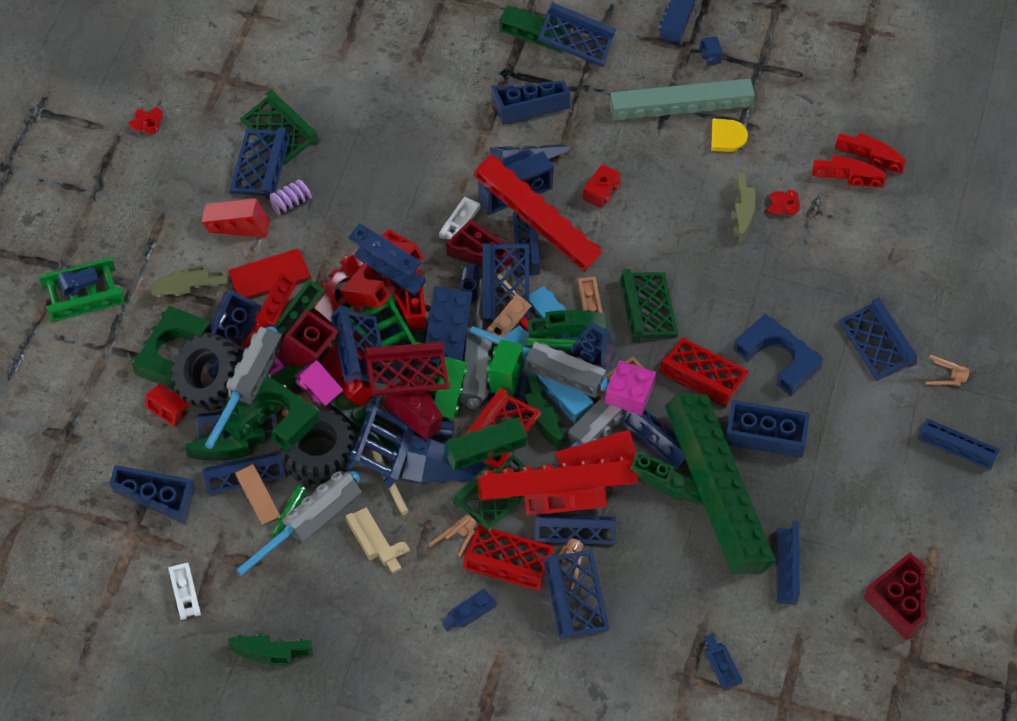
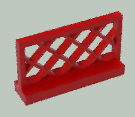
M280 273L255 318L257 322L243 346L244 349L250 347L251 338L254 333L257 334L260 327L275 326L297 282L285 274Z
M682 337L670 354L663 358L659 373L701 395H708L710 400L727 407L732 396L748 376L749 370ZM682 345L689 347L691 351L682 352ZM697 355H704L707 359L699 360ZM693 356L695 361L686 362L685 357ZM679 357H680L682 363H678V362H676L675 360H673L672 358H679ZM720 363L724 365V368L716 369L714 364ZM710 364L712 370L703 371L701 365ZM697 366L699 371H694L688 367ZM731 372H738L742 375L741 377L733 378ZM727 373L728 378L720 379L718 374ZM706 375H714L716 380H712L706 377ZM731 383L732 389H729L723 386L722 384Z
M500 388L466 434L471 431L482 430L488 425H495V420L505 417L506 420L508 416L517 414L527 433L541 415V411L507 395V391ZM510 403L516 406V410L506 411L505 407ZM529 412L533 416L528 419H522L521 414ZM513 451L502 454L498 462L492 459L482 462L500 470Z
M478 525L469 549L464 555L463 569L540 591L546 574L543 559L553 555L555 547L496 529H491L488 532L482 525ZM480 533H485L491 538L482 541L479 535ZM506 539L510 544L501 547L498 541ZM494 542L497 549L488 551L485 545ZM523 544L529 549L520 552L517 546ZM480 547L484 551V554L481 555L473 553V550ZM513 548L516 554L508 557L504 551ZM543 550L547 551L548 555L540 558L536 552ZM501 553L504 559L497 560L492 556ZM533 554L536 560L527 563L524 556ZM520 559L523 565H514L511 561ZM539 564L542 571L538 572L530 567Z

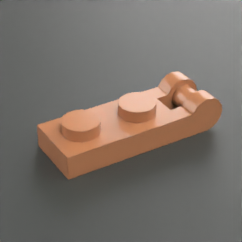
M516 294L486 331L499 337H504L514 329L532 305L519 294ZM497 327L503 331L500 335L494 332Z

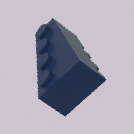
M565 81L541 82V85L525 83V86L514 87V84L506 85L507 87L498 88V85L491 86L492 102L502 125L570 108V91Z
M118 465L114 466L110 479V486L114 493L182 524L186 523L195 491L192 479Z

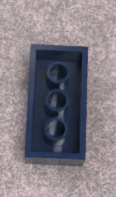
M544 151L532 154L528 158L518 160L506 166L507 169L515 172L518 179L525 181L535 193L541 194L553 189L554 166ZM478 180V201L488 216L509 207Z
M434 286L425 343L443 342L444 357L462 361L472 292ZM439 358L431 359L428 363L437 367Z
M732 400L726 441L729 446L802 458L810 413Z

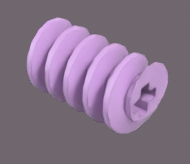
M296 180L295 184L290 183L289 187L284 186L282 190L279 189L276 193H271L270 201L274 211L280 215V209L283 212H287L286 206L293 209V202L298 206L299 199L302 202H306L305 196L309 199L312 196L308 187L301 180Z

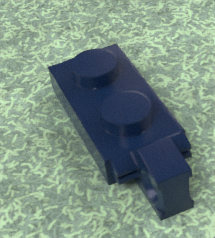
M484 588L448 612V617L442 620V626L447 632L455 626L464 628L495 608L496 602Z
M713 634L705 636L704 643L707 648L704 651L722 690L725 691L742 684L743 680L726 646L722 643L718 644Z

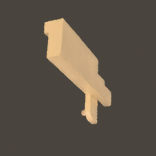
M367 507L346 515V521L368 559L372 560L379 557L383 565L389 567L392 574L400 571L401 566L396 558L410 551L408 545L405 542H399L390 547Z

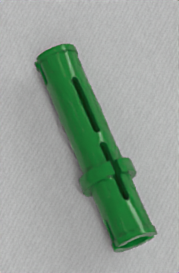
M297 485L284 511L278 516L276 526L270 534L273 539L286 527L282 519L287 516L290 510L296 509L307 494V490L303 486Z

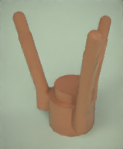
M929 355V358L933 359L934 363L952 369L951 378H954V380L927 381L926 385L960 386L961 382H967L969 368Z
M465 515L455 525L430 542L429 547H432L444 537L449 539L457 532L462 536L468 535L458 553V556L461 557L475 534L476 521L471 516Z
M569 539L567 545L563 546L558 555L581 552L583 544L577 539ZM583 556L579 558L578 564H581ZM575 566L573 577L578 579L579 569ZM572 581L571 589L573 590L576 586V583Z

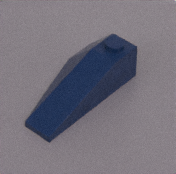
M541 145L539 146L540 148H537V146H524L523 149L513 146L490 147V153L493 157L499 158L502 165L506 167L518 160H523L532 154L542 151L550 159L569 151L570 146Z
M231 290L226 291L222 295L208 333L219 335L237 344L255 326L257 322L255 318L262 306ZM217 356L209 359L207 363L213 365L218 360Z
M591 322L570 348V356L581 358L593 365H599L607 371L615 359L616 348L609 331Z
M412 435L407 450L402 480L418 484L439 481L440 483H447V481L457 480L459 482H470L488 464L479 462L453 471L444 452V444L432 439L425 440L423 437Z

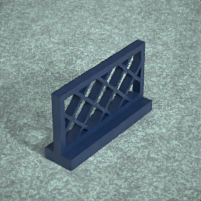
M552 2L546 13L538 41L603 67L616 28ZM549 19L557 21L558 25L552 26ZM565 26L573 28L574 32L568 33ZM561 28L564 35L558 36L555 30ZM550 31L554 38L544 37V33ZM581 33L588 34L591 38L584 40ZM577 35L580 42L574 43L571 36ZM567 38L570 45H563L560 40ZM600 39L607 42V44L600 46L597 40ZM593 41L596 48L590 50L587 43ZM583 45L586 52L578 51L577 46ZM599 51L602 59L595 58L593 53Z
M278 128V131L246 129L229 189L230 193L265 196L266 199H270V194L276 192L290 140L285 128ZM250 135H257L259 137L254 142H249ZM268 137H275L271 143L267 144L265 142V139ZM263 142L265 147L257 152L254 147ZM252 149L255 154L246 159L245 153ZM269 150L271 152L270 156L263 160L260 155ZM258 157L261 162L252 167L250 162ZM248 164L251 169L242 174L240 172L241 168ZM265 165L266 171L259 175L256 171ZM252 173H255L257 177L251 182L245 179ZM242 180L245 181V186L236 188L237 183ZM259 181L262 182L261 190L252 188Z
M483 244V319L485 322H492L499 316L496 315V308L501 303L505 307L507 306L503 301L510 294L515 296L513 290L519 284L525 288V293L521 297L530 303L529 244ZM504 249L508 255L500 262L496 258V250ZM517 249H525V256L520 261L512 255ZM510 256L517 262L511 270L503 265ZM502 266L508 273L500 280L496 276V271ZM519 266L525 269V275L520 280L513 274ZM510 275L518 281L511 289L503 283ZM502 284L508 292L500 299L496 295V289ZM530 309L524 315L527 319H530Z
M879 297L872 300V304L839 320V324L876 381L908 365L912 367L917 364L916 353ZM871 311L874 315L873 321L862 319L863 315ZM851 320L858 322L856 329L847 327L845 323ZM860 324L871 325L869 332L859 330ZM873 327H881L883 329L882 335L872 333ZM857 334L867 336L865 344L856 341ZM870 337L880 339L878 347L868 345ZM883 340L893 344L891 350L881 348ZM866 349L877 351L875 358L867 357L865 355ZM879 352L890 354L888 362L877 359ZM892 356L901 357L903 362L899 364L892 363ZM876 363L885 365V370L877 373L874 369Z
M340 306L331 315L332 326L339 331L335 336L344 382L351 383L354 379L369 382L368 374H361L360 366L367 373L368 371L364 358L361 359L357 355L356 349L364 356L365 349L360 345L362 342L368 348L383 347L377 319L374 316L348 312L347 307ZM350 319L357 324L355 327L350 323ZM363 321L370 322L372 330ZM358 326L367 333L366 336L357 330ZM353 334L361 340L359 343L354 340ZM368 336L375 341V346L367 339ZM372 364L374 366L373 370L377 369L381 372L384 368L380 364ZM386 370L382 376L390 381L388 370ZM378 379V381L376 382V383H380V384H385L384 382H382V381L379 380V379Z
M593 550L557 556L550 555L543 559L559 640L610 630ZM581 556H588L589 566L587 569L577 563ZM566 559L572 564L568 572L560 568L559 560ZM574 566L584 572L579 581L570 575ZM586 574L593 579L594 584L591 589L581 583ZM566 578L576 583L572 592L564 587ZM578 586L588 592L584 600L574 595ZM590 594L597 598L598 605L595 609L585 603ZM571 598L580 603L576 612L568 606ZM583 606L592 612L588 620L578 615ZM594 615L601 618L603 627L596 628L590 623ZM577 618L585 625L582 630L574 632L572 623Z

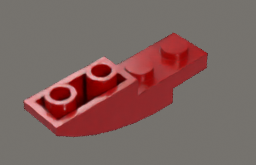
M859 132L857 137L842 133L838 134L835 145L836 150L868 158V164L874 167L903 174L906 160L887 144Z
M832 155L831 161L813 160L811 176L848 179L847 185L884 188L887 177L886 173L870 164Z
M605 487L524 495L526 515L607 507Z

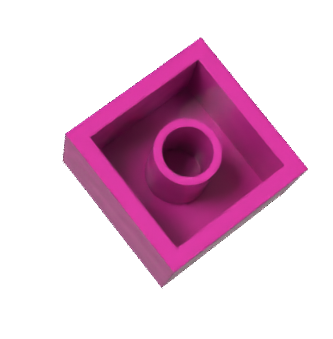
M317 360L308 363L295 375L297 378L296 384L302 390H307L310 393L308 397L315 405L326 406L343 391Z
M619 360L606 390L605 403L642 415L655 384L656 372Z

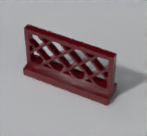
M443 342L366 348L364 363L367 366L372 396L449 390L450 384L443 353ZM439 358L440 366L437 369L428 363L431 359ZM417 360L423 365L416 370L409 364L411 361ZM393 362H399L403 365L399 372L390 366ZM372 364H380L384 368L380 373H377L372 369ZM425 366L434 372L430 378L421 373ZM405 368L414 373L410 380L401 374ZM386 370L395 375L391 382L382 376ZM437 374L443 378L444 384H436L432 379ZM418 376L426 383L423 386H417L412 381ZM397 378H400L407 384L399 388L393 383ZM378 379L387 385L385 389L376 390L375 383Z

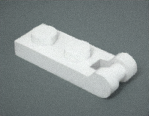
M464 196L441 229L439 237L450 240L470 219L472 220L480 209V203Z
M189 563L168 567L180 619L184 620L192 615H195V617L200 616L201 613ZM192 603V607L184 609L185 604Z

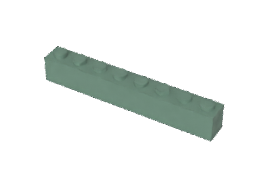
M750 78L611 92L610 108L613 120L658 117L661 115L746 108L753 106L755 94Z

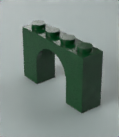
M168 306L166 311L161 313L158 324L152 328L148 340L142 344L139 355H136L132 361L135 375L158 384L161 383L165 387L175 390L174 386L176 384L172 383L174 373L171 372L175 362L161 357L158 354L159 348L170 339L182 338L189 340L191 338L194 340V336L208 333L210 321Z
M268 373L252 403L248 404L238 400L232 411L234 415L243 420L255 407L262 403L275 402L283 405L289 413L272 430V441L287 452L319 422V410L313 404L307 403L300 395L288 390L284 384L272 379ZM229 396L227 397V404L231 399Z

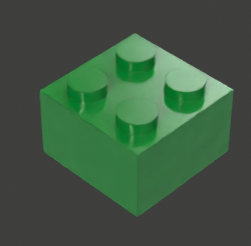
M501 339L499 345L494 347L493 361H489L487 366V373H489L487 383L490 384V392L497 393L502 388L507 391V395L513 397L523 370V344Z

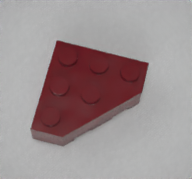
M911 552L866 588L864 599L906 640H909L921 630L925 621V566Z

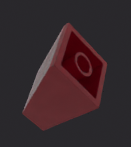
M306 310L285 335L278 358L293 369L315 361L339 331L309 310Z

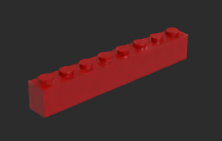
M490 154L475 170L473 174L475 178L584 273L599 258L602 253L599 245L587 239L585 233L572 226V222L565 217L563 218L554 206H549L540 194L533 192L525 181L518 179L514 171L503 166L499 158L493 157Z
M629 456L618 457V461L611 462L610 458L598 459L599 463L591 464V460L579 461L580 465L572 466V462L560 463L559 468H553V465L549 464L541 465L540 470H533V466L521 467V472H514L513 468L502 469V474H494V470L483 471L482 476H477L479 500L635 484L638 483V475L630 469L633 460H630Z

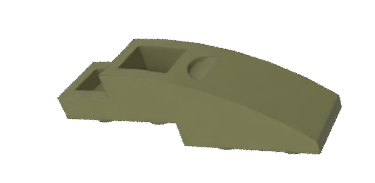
M738 173L737 180L733 183L734 192H737L738 195L736 196L734 211H731V220L735 222L733 228L734 237H737L738 244H742L748 235L753 220L755 187L747 188L745 173Z
M206 265L187 267L158 279L150 285V291L156 297H165L167 294L183 296L185 293H190V286L201 288L204 285L218 287L227 284V275L225 271L208 272Z

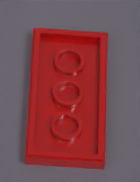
M299 248L228 270L236 293L249 300L269 294L280 273L285 274L297 282V284L307 282L308 279L311 280V275Z
M625 430L556 451L554 454L559 468L560 463L572 462V466L580 465L579 461L591 460V464L599 463L598 459L610 458L611 462L618 461V457L629 456L630 460H634L636 451L630 430Z

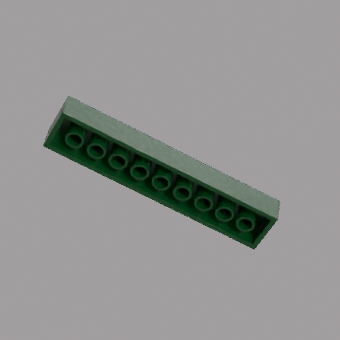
M677 393L665 405V409L731 574H763L776 560L708 395Z

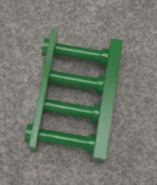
M112 257L38 276L42 290L48 288L52 305L46 307L51 323L125 304L121 287L115 288L111 272L116 271ZM93 267L97 276L104 275L107 291L96 293L95 285L93 284L87 286L88 296L78 298L76 294L70 296L71 300L59 303L55 286L60 285L58 276L66 271L76 273Z
M393 295L380 308L371 307L359 313L372 316L389 308L393 316L378 323L379 331L397 323L402 332L381 341L383 347L391 346L405 338L409 345L420 344L419 341L416 342L398 312L396 308L397 303ZM352 307L348 308V312L355 313ZM350 319V323L355 327L357 324ZM359 326L357 327V330L364 336L367 335ZM363 342L361 343L363 348L366 350V348L368 347Z

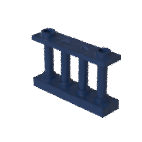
M361 223L349 235L348 239L360 246L354 253V257L414 296L427 282L426 278L415 272L421 264L420 260Z
M377 396L373 402L369 401L365 408L367 414L355 448L351 450L348 459H350L348 468L352 469L357 462H360L382 473L383 477H385L382 485L390 488L398 480L414 430L399 417L379 408L381 397ZM375 414L399 426V429H401L400 434L396 435L374 424ZM371 430L394 442V445H396L395 450L391 451L367 439L369 431ZM364 446L387 457L390 461L389 466L386 467L362 455Z

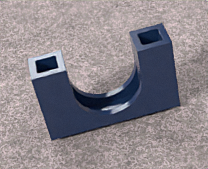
M766 313L735 340L733 351L747 362L760 350L768 346L784 348L791 354L793 362L778 375L777 386L790 396L813 377L822 366L823 358L818 352L810 349L804 341L796 338L790 330L782 327L773 317H769Z

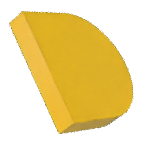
M712 119L711 151L735 152L746 145L748 132L743 124L735 120Z

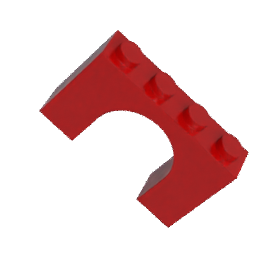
M389 241L418 260L422 261L424 259L416 243ZM365 264L340 290L348 304L380 308L391 296L383 281L377 280L381 274Z
M355 252L349 256L346 254L339 261L341 266L338 269L335 267L328 275L330 277L328 282L324 281L320 285L325 290V294L312 313L331 326V315L340 307L335 298L337 284L347 283L364 264L354 257ZM380 276L377 280L384 283V277Z

